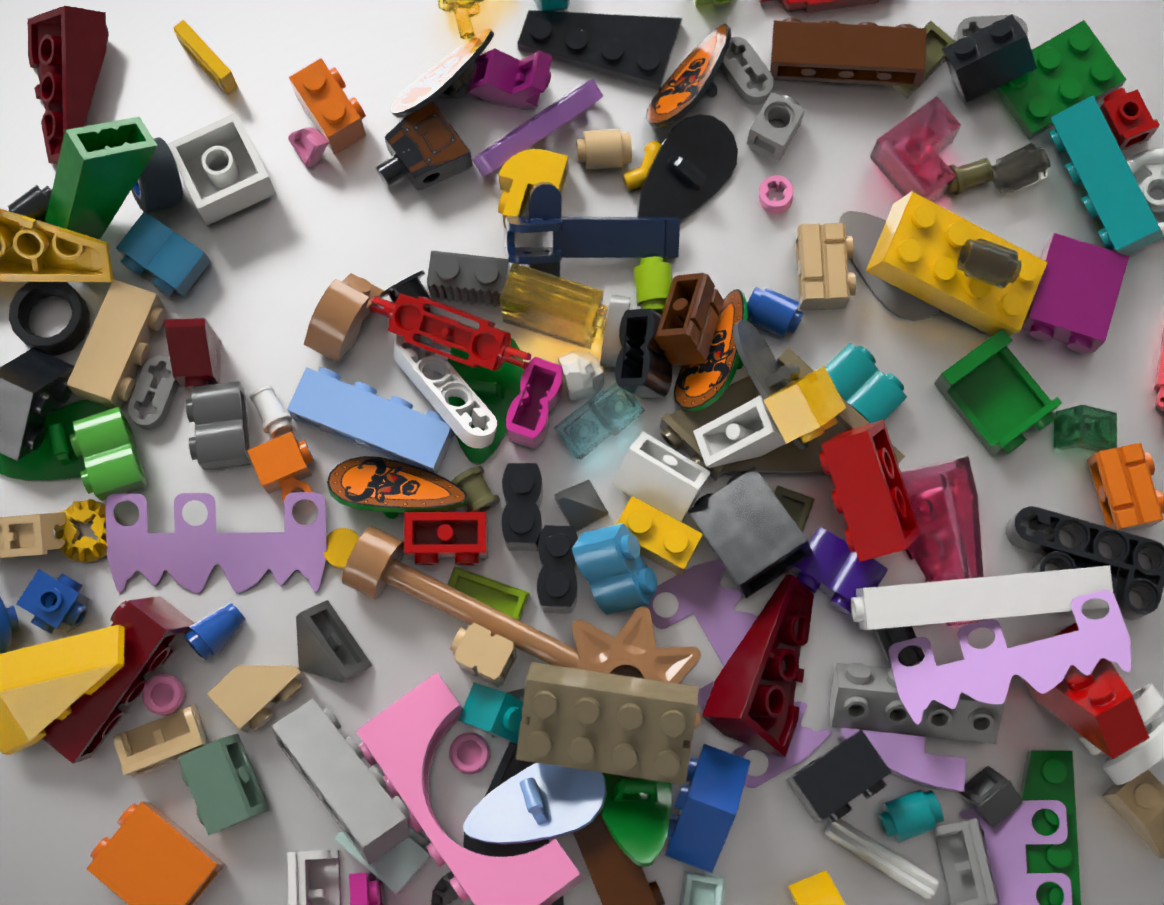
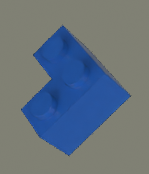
M703 744L698 759L690 757L686 779L689 785H681L674 807L680 809L678 815L671 813L667 838L670 840L665 856L707 872H713L737 814L750 760L707 744Z

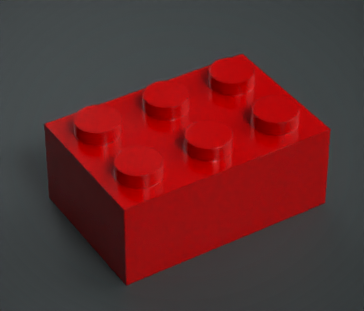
M884 419L839 432L822 443L823 451H820L819 454L820 462L825 474H831L836 489L832 491V498L837 512L844 514L848 526L845 529V538L852 553L856 552L859 562L906 550L921 533Z

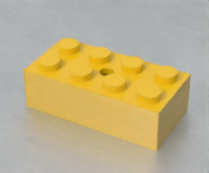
M912 191L893 204L866 272L991 336L1001 329H1004L1010 336L1021 331L1047 262Z

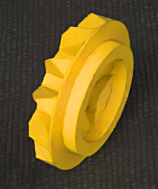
M92 499L73 501L72 505L66 510L60 511L65 512L66 523L54 527L56 539L65 540L64 546L60 548L65 556L77 562L88 563L100 560L107 555L105 504ZM92 520L91 529L99 538L95 540L92 537L83 536L79 540L80 531L74 523L77 521L87 525Z

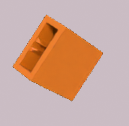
M141 801L138 806L132 804L118 820V824L121 827L111 839L105 837L94 848L90 855L94 860L86 869L128 905H194L226 864L152 803Z

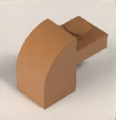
M352 273L342 282L335 279L324 292L313 312L304 345L338 362L356 344L362 321L371 313L369 305L378 306V304L371 302L374 296L381 298L380 294L384 290Z

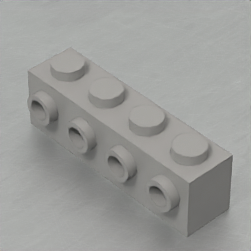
M836 663L829 706L831 727L849 728L996 744L1005 701L1003 704L994 705L978 702L965 693H960L955 709H950L934 700L923 710L922 721L917 725L899 698L892 668L870 667L860 663Z
M311 699L271 726L280 748L368 865L411 836L407 819L411 815L407 807L398 796L390 798L384 790L387 784L383 776L375 766L368 769L362 762L361 758L364 757L362 750L351 736L345 739L338 731L341 725L330 708L327 707L322 710L317 702Z

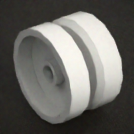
M1152 683L1132 693L1150 738L1114 759H1111L1109 756L1105 759L1103 769L1116 786L1136 778L1164 758V715L1153 720L1163 710L1164 698ZM1079 736V740L1091 755L1105 754L1084 737Z

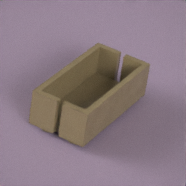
M531 662L525 684L521 715L523 717L520 723L516 760L686 785L691 741L693 740L698 707L699 687Z

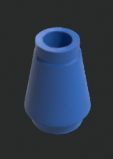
M229 602L225 607L189 626L190 632L184 636V639L206 661L211 655L216 657L246 619L237 607Z

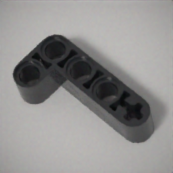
M1029 506L1023 508L1008 520L1005 532L1007 539L1018 548L1042 555H1047L1054 551L1064 552L1072 559L1099 566H1110L1111 569L1118 570L1117 576L1119 579L1114 596L1123 618L1135 620L1152 613L1158 608L1164 588V546L1161 543L1039 507ZM1025 520L1029 521V528L1035 530L1030 535L1026 534L1027 528L1021 525ZM1048 526L1050 527L1047 532L1043 531ZM1060 530H1066L1072 534L1074 538L1073 548L1066 547L1061 543L1059 539ZM1100 541H1105L1112 547V559H1107L1100 553L1098 549ZM1139 552H1143L1151 558V570H1147L1139 564ZM1131 590H1135L1142 595V609L1134 607L1130 602L1129 593Z

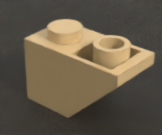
M237 665L207 693V696L239 730L247 733L252 728L254 731H257L272 718L273 714L270 710L281 700L285 703L290 701L303 688L300 682L306 675L296 666Z

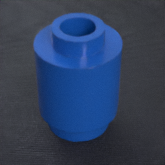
M755 287L747 302L748 317L751 318L750 323L782 338L785 337L787 331L792 334L796 332L804 313L798 311L800 302L767 287L765 290Z

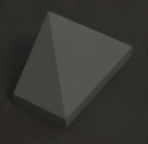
M328 600L306 609L296 616L298 664L300 670L342 683L372 666Z

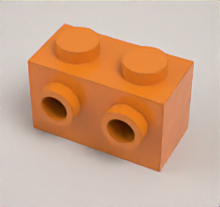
M322 58L289 76L295 96L318 131L329 141L328 146L334 155L366 136L361 120L366 117L365 112L355 97L348 99L342 90L346 87V84L335 67L329 70Z

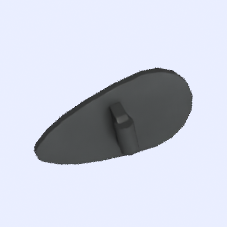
M740 320L733 325L735 347L763 399L768 398L787 385L786 381L799 376L800 368L795 363L779 367L765 339L748 321ZM800 437L793 440L800 450H804L809 446L808 442L802 443Z

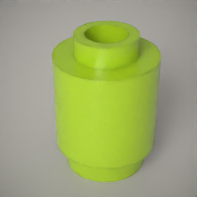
M662 257L643 258L640 260V265L633 268L636 303L641 309L651 308L662 315L673 280L672 265L663 262Z

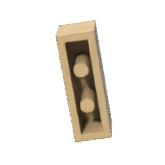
M115 279L112 281L66 384L77 397L112 409L116 407L121 408L123 402L131 398L135 388L134 377L139 366H144L148 360L151 350L150 340L154 331L161 329L166 316L165 306L156 293Z

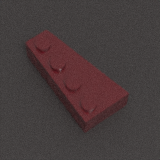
M161 596L129 600L128 602L124 601L116 608L110 620L113 622L111 626L120 625L124 627V666L92 695L84 693L70 705L72 712L65 719L60 720L56 718L45 728L46 735L42 739L74 764L91 758L123 718L124 712L120 710L123 704L125 706L130 705L142 694L143 688L147 683L145 676L155 671L161 664L165 665L175 653L169 646L180 633L186 635L190 632L189 626L195 624Z

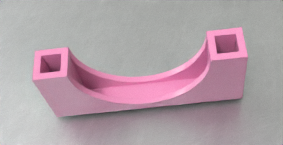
M437 672L356 730L363 741L358 746L362 750L364 758L371 766L376 763L379 764L385 773V776H383L387 784L385 789L392 798L400 796L403 799L411 815L407 821L416 833L423 829L431 840V843L426 846L428 852L439 867L445 863L448 865L455 876L449 882L463 902L470 898L474 905H551L584 880L556 839L526 854L510 857H493L481 855L459 846L444 832L437 821L430 799V771L438 746L449 729L458 721L463 708Z

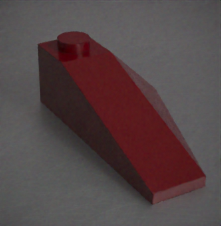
M64 5L27 18L28 60L30 67L37 68L40 84L34 87L36 99H40L44 103L45 113L41 119V127L49 164H58L65 130L85 126L107 50L109 29L106 25V12Z
M793 574L785 575L716 678L702 714L703 718L725 736L784 758L786 757L799 717L800 707L793 706L796 682L803 683L804 669L799 668L801 646L808 643L814 595Z

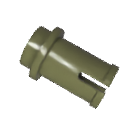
M987 158L958 167L952 164L947 166L945 171L941 172V182L944 190L947 193L953 192L955 195L961 194L965 188L993 180V169Z

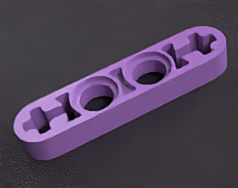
M594 79L581 84L481 151L472 161L482 176L490 174L503 166L513 155L528 149L603 97V94Z

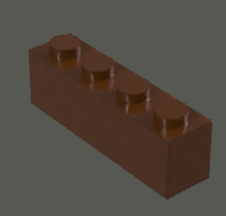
M787 18L783 21L774 20L770 72L773 79L891 86L908 84L920 87L925 71L927 28H916L911 24L878 26L873 22H863L856 25L840 24L834 20H825L820 23L802 22L796 18Z
M601 812L592 823L577 832H573L602 905H665L656 880L648 883L642 866L635 864L621 850L608 830Z

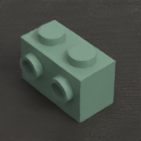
M238 733L220 738L178 757L182 768L181 775L183 781L191 790L197 805V816L205 826L208 835L269 810Z

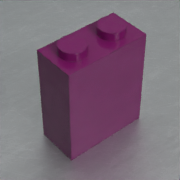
M1053 233L1044 245L1041 259L1046 261L1047 265L1021 329L1030 332V336L1038 340L1051 341L1053 339L1066 343L1069 349L1076 352H1095L1106 340L1129 256Z

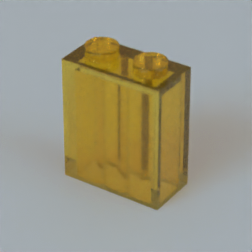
M513 262L500 296L503 322L590 350L594 339L601 340L604 335L609 307L603 305L604 291Z

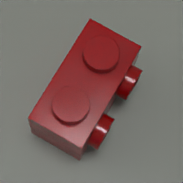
M405 512L404 553L408 559H415V565H439V559L455 558L456 565H478L479 558H488L486 512Z

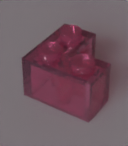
M936 96L878 138L870 158L903 197L913 191L935 202L948 192L956 177L938 153L953 143L961 124Z

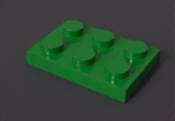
M1083 20L1032 49L1037 69L994 90L1028 139H1031L1054 125L1050 117L1093 95L1097 101L1123 86L1127 79L1088 24Z

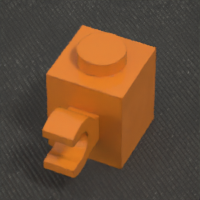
M292 431L247 450L260 483L268 494L282 489V499L284 502L285 497L289 493L296 491L313 492L306 482L301 481L312 476L308 464L314 462L313 456L306 441L298 442Z

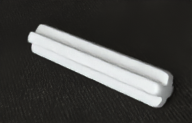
M842 819L829 823L825 831L827 838L922 898L930 900L934 896L939 886V881Z

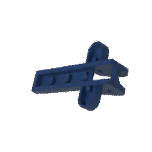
M550 182L537 183L531 189L529 194V216H505V256L510 263L528 264V279L533 288L540 292H549L558 285L560 280V261L562 258H647L655 256L679 258L680 219L678 217H561V193ZM553 231V247H515V232L536 233Z

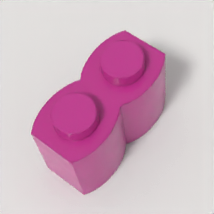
M534 357L529 362L528 367L524 369L520 382L521 393L511 403L506 417L509 441L534 450L546 437L549 428V413L557 406L563 390L562 367L538 357Z

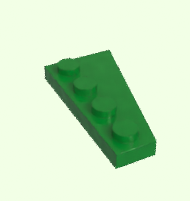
M1031 750L1027 752L1019 796L1022 801L1058 800L1062 802L1066 807L1068 836L1061 844H1025L1027 873H1063L1067 875L1071 881L1072 905H1081L1073 751ZM1046 808L1036 811L1032 817L1033 829L1043 836L1054 834L1059 828L1057 814ZM1044 882L1038 887L1036 898L1040 905H1061L1064 901V892L1057 883Z

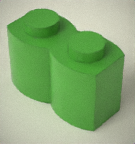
M120 407L73 421L75 433L70 434V441L76 456L83 455L86 470L81 471V478L88 494L94 492V495L103 501L111 494H124L147 486L128 419Z

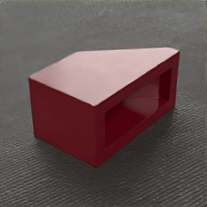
M205 318L165 320V333L172 374L180 386L185 387V390L192 391V387L220 384L221 340Z

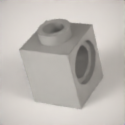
M771 92L750 128L747 144L780 161L801 125L805 109L792 97L787 95L779 96ZM772 119L782 120L786 124V126L783 128H775L769 123V121Z

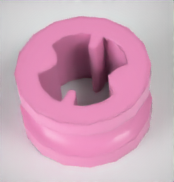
M780 175L767 177L759 187V202L761 206L772 214H780L787 211L793 202V186L786 177ZM776 187L777 192L779 188L783 189V200L776 201L775 197L773 201L769 200V189Z

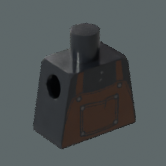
M432 101L420 110L407 115L387 133L385 142L392 157L378 165L376 170L388 187L406 175L416 190H423L468 170L473 166L470 150Z

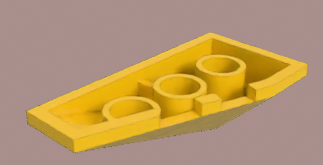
M0 208V282H112L114 280L109 242Z
M115 625L0 654V751L2 754L11 755L38 743L46 735L45 728L56 718L60 720L65 719L72 712L70 705L84 693L92 695L124 666L123 626Z

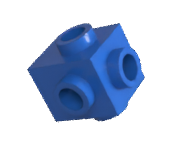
M38 569L16 604L32 613L34 617L31 623L52 634L57 628L69 633L72 627H78L84 620L88 612L86 605L90 598L79 593L83 587L82 584L62 573L56 579Z

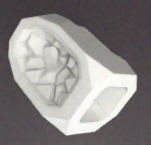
M581 350L558 356V365L562 367L563 384L569 400L579 401L595 396L600 392L605 382L604 372L601 369L598 358Z

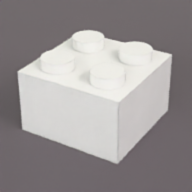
M237 112L167 143L181 177L206 226L276 194Z

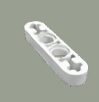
M397 335L393 351L394 360L460 440L472 448L481 449L492 444L497 428L495 416L446 358L404 341L405 337ZM420 336L422 342L434 346L428 337ZM430 370L437 371L443 375V378L431 380L426 378L423 373ZM452 396L459 397L466 404L455 407L449 405L445 399Z

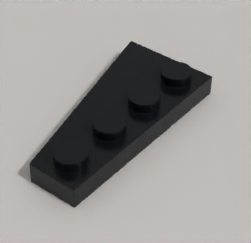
M528 10L517 46L518 50L534 54L542 51L552 56V60L660 90L681 28L682 18Z

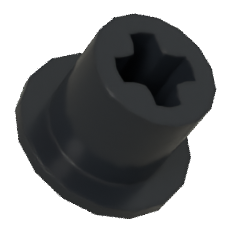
M424 270L405 278L380 294L381 298L389 296L392 302L395 303L401 293L417 299L418 296L430 299L419 279L425 275Z

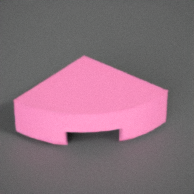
M312 127L294 131L288 137L289 142L307 168L319 163L329 143L320 131Z

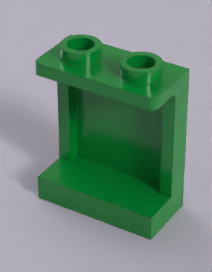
M1004 329L998 331L942 372L934 383L992 456L1003 449L1007 454L1013 452L1027 441L1023 436L1025 432L1032 427H1035L1039 432L1057 418L1054 411L1062 404L1058 397L1050 400L1010 351L1008 346L1013 340Z

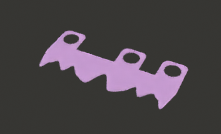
M293 492L285 497V532L216 533V503L214 497L208 493H181L174 499L175 533H148L147 501L143 495L111 494L106 499L107 559L119 594L124 590L127 579L131 578L136 571H140L152 585H157L164 570H167L182 587L191 592L200 593L215 565H220L236 593L244 592L257 584L268 569L271 570L279 585H283L295 570H299L304 577L309 579L311 588L316 593L320 587L326 562L323 552H327L326 501L324 496L318 492ZM307 499L316 505L318 516L313 523L301 525L294 520L292 509L299 500ZM192 500L202 502L208 510L206 521L198 526L189 525L182 516L184 505ZM131 501L138 507L139 519L135 524L122 526L115 520L114 508L119 502Z
M717 559L694 565L685 570L682 576L676 575L658 585L649 605L645 607L650 610L652 622L659 629H666L694 614L722 665L725 666L758 616L752 613L734 611L733 608L740 600L742 592L720 585L723 578L722 571L725 567ZM662 592L672 593L679 603L677 612L668 618L660 617L653 609L654 598ZM715 681L698 690V703L703 712ZM794 702L793 706L800 707L799 717L786 757H778L762 751L768 758V768L760 776L747 774L745 786L756 788L802 762L829 737L831 733L829 730L824 729L814 732L810 728L801 726L807 707L805 702ZM744 744L734 750L732 754L743 758L748 751L760 749Z
M1101 590L1075 597L1071 601V608L1079 629L1078 631L1007 648L1000 623L997 620L988 619L964 625L958 630V638L964 659L936 666L929 639L917 637L895 643L890 646L888 653L899 698L912 720L918 725L922 721L923 710L929 706L931 701L935 700L950 709H955L960 693H965L978 702L994 705L1003 704L1006 700L1010 681L1014 675L1021 676L1037 692L1044 694L1063 681L1071 665H1074L1081 673L1088 676L1091 675L1099 660L1105 658L1110 662H1117L1122 670L1130 673V636L1114 594L1108 590ZM1095 598L1105 600L1110 607L1105 617L1092 620L1082 614L1081 609L1086 601ZM977 628H988L993 631L995 639L990 646L977 649L968 643L969 634ZM910 645L921 647L925 652L921 663L908 667L899 662L898 655L903 648Z
M1058 800L1022 801L1019 807L994 827L985 822L973 808L959 813L965 819L977 818L980 821L981 829L984 831L983 838L999 905H1040L1036 898V891L1042 883L1049 881L1057 883L1062 888L1064 901L1061 905H1072L1071 881L1067 875L1063 873H1027L1025 844H1061L1067 839L1066 807L1062 802ZM1040 809H1050L1057 814L1059 828L1054 834L1043 836L1033 829L1032 817Z

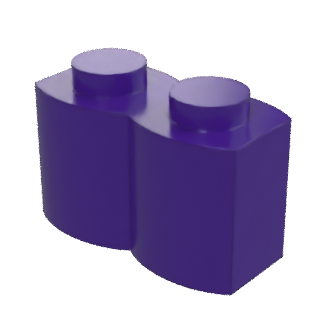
M818 527L809 542L813 555L792 569V572L797 575V579L810 592L816 593L819 589L832 597L830 603L848 615L852 613L851 598L857 597L856 589L878 587L888 571L885 566L875 559L859 562L856 552L852 553L847 542L822 527Z

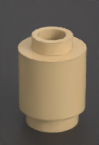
M620 129L583 131V139H576L577 161L585 162L586 170L619 168L623 166V163L632 162L630 132L621 133Z

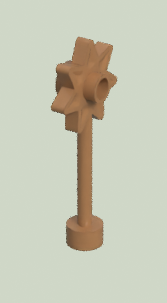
M369 526L357 541L342 575L343 584L375 600L382 595L389 584L469 625L476 623L490 630L493 636L498 634L512 641L516 648L550 665L680 684L701 658V652L696 647L657 648L651 612L645 606L638 607L615 638L584 620H576L572 624L575 649L400 562L404 552V541L374 526ZM698 712L696 714L694 730L701 723V717Z

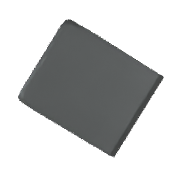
M990 766L985 767L965 784L964 792H958L983 820L992 827L996 826L1022 803V799L1012 783Z

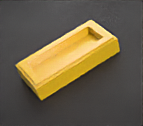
M184 19L173 27V31L180 46L225 94L229 95L237 89L238 85L232 71Z

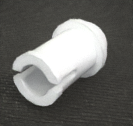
M265 385L250 394V399L253 401L264 422L262 426L263 431L269 433L272 438H276L292 429L290 423L292 417L289 413L284 412L274 392V388L271 385Z

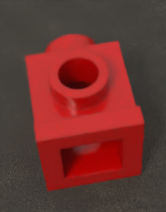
M1119 88L1103 98L1104 102L1100 109L1121 151L1148 141L1159 128L1158 120H1153L1138 89L1127 93L1125 88Z

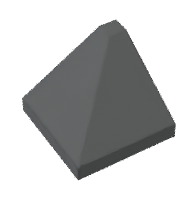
M590 480L554 494L555 501L570 526H574L576 532L609 514Z

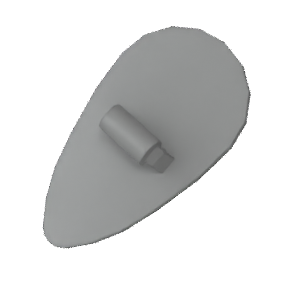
M847 211L842 214L839 223L845 224V235L852 236L853 258L850 260L871 293L886 310L899 318L912 321L928 319L941 311L866 272L886 220L856 211Z

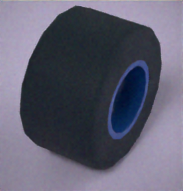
M160 137L153 138L157 144V149L131 190L139 208L146 213L177 205L182 202L183 197L182 183L175 159L167 143Z

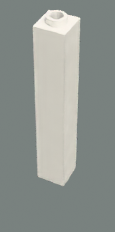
M1110 566L860 588L856 589L857 597L851 598V612L853 621L859 622L860 630L1072 611L1071 601L1075 597L1101 590H1108L1113 593ZM1095 598L1086 601L1081 610L1110 607L1105 600Z

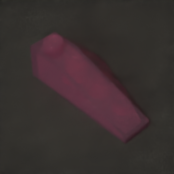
M964 456L901 470L921 533L905 551L910 560L915 558L926 578L925 583L983 577L978 494L969 457ZM987 619L949 622L946 624L947 626L972 624Z

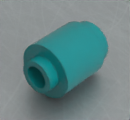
M917 790L883 803L884 812L878 814L886 837L894 836L898 843L936 829V824L944 821L941 806L932 790L924 793L921 790Z

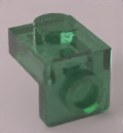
M1087 405L1055 411L1057 416L1054 420L1055 449L1066 450L1079 447L1099 452L1117 448V413Z

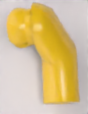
M651 141L645 146L644 152L646 153L641 167L622 173L627 191L642 187L648 170L662 145L660 142Z

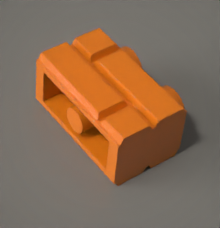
M1142 443L1099 451L1087 459L1106 527L1128 532L1151 527L1164 520L1162 515L1164 513V496L1160 490L1155 491L1151 477L1155 472L1154 461L1149 452L1144 453Z

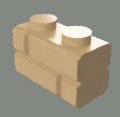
M825 223L823 225L801 224L798 226L795 234L799 309L846 308L850 296H855L856 294L855 273H848L847 259L853 258L852 236L845 235V224Z
M476 623L469 625L467 630L460 628L450 647L460 669L476 677L480 675L482 680L496 687L503 685L517 658L516 649L512 641L498 634L493 636L490 630Z

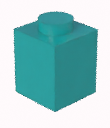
M474 682L458 721L484 733L518 744L520 723L523 717L521 716L523 701L508 693Z

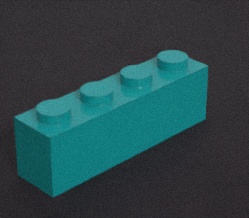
M1094 95L1050 117L1056 128L1049 132L1059 153L1065 149L1067 150L1072 162L1065 166L1074 184L1077 185L1082 182L1088 195L1082 197V201L1090 217L1094 218L1099 215L1105 227L1099 230L1098 233L1106 249H1115L1118 253L1130 255L1163 239L1164 235Z

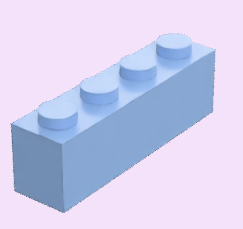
M306 367L287 408V411L294 420L393 460L438 474L455 435L454 431L439 413L428 410L425 415L413 410V405L402 398L391 396L390 400L377 396V390L367 384L355 382L354 386L340 381L341 376L329 369L320 367L317 372Z

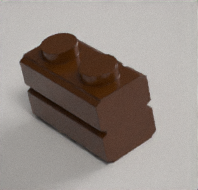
M708 274L676 275L672 280L654 337L661 350H665L664 354L672 365L704 364L707 360L719 320L718 315L721 313L724 303L719 291L714 289L715 285Z

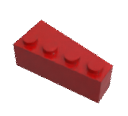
M1077 623L1070 625L1051 637L1078 631ZM1105 658L1099 660L1091 675L1088 676L1081 673L1074 665H1071L1063 681L1044 694L1037 692L1024 680L1031 698L1111 759L1118 757L1150 738L1132 693L1112 662Z

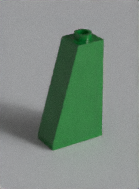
M140 116L65 130L45 223L99 240L101 239L157 149L155 140Z

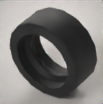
M27 282L16 292L10 303L9 321L12 330L30 349L34 347L50 355L65 353L72 350L83 340L89 328L90 313L87 304L68 282ZM48 296L64 298L70 304L72 310V317L68 325L59 334L51 337L35 335L28 325V315L32 307L39 300Z

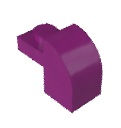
M494 48L480 55L475 60L468 92L497 105L517 109L537 107L540 93L546 90L551 80V72L549 70L552 56L538 51L519 60Z

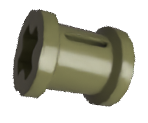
M482 466L470 468L451 481L466 492V504L469 507L467 512H487L500 502L499 496L492 494L482 476L484 469Z

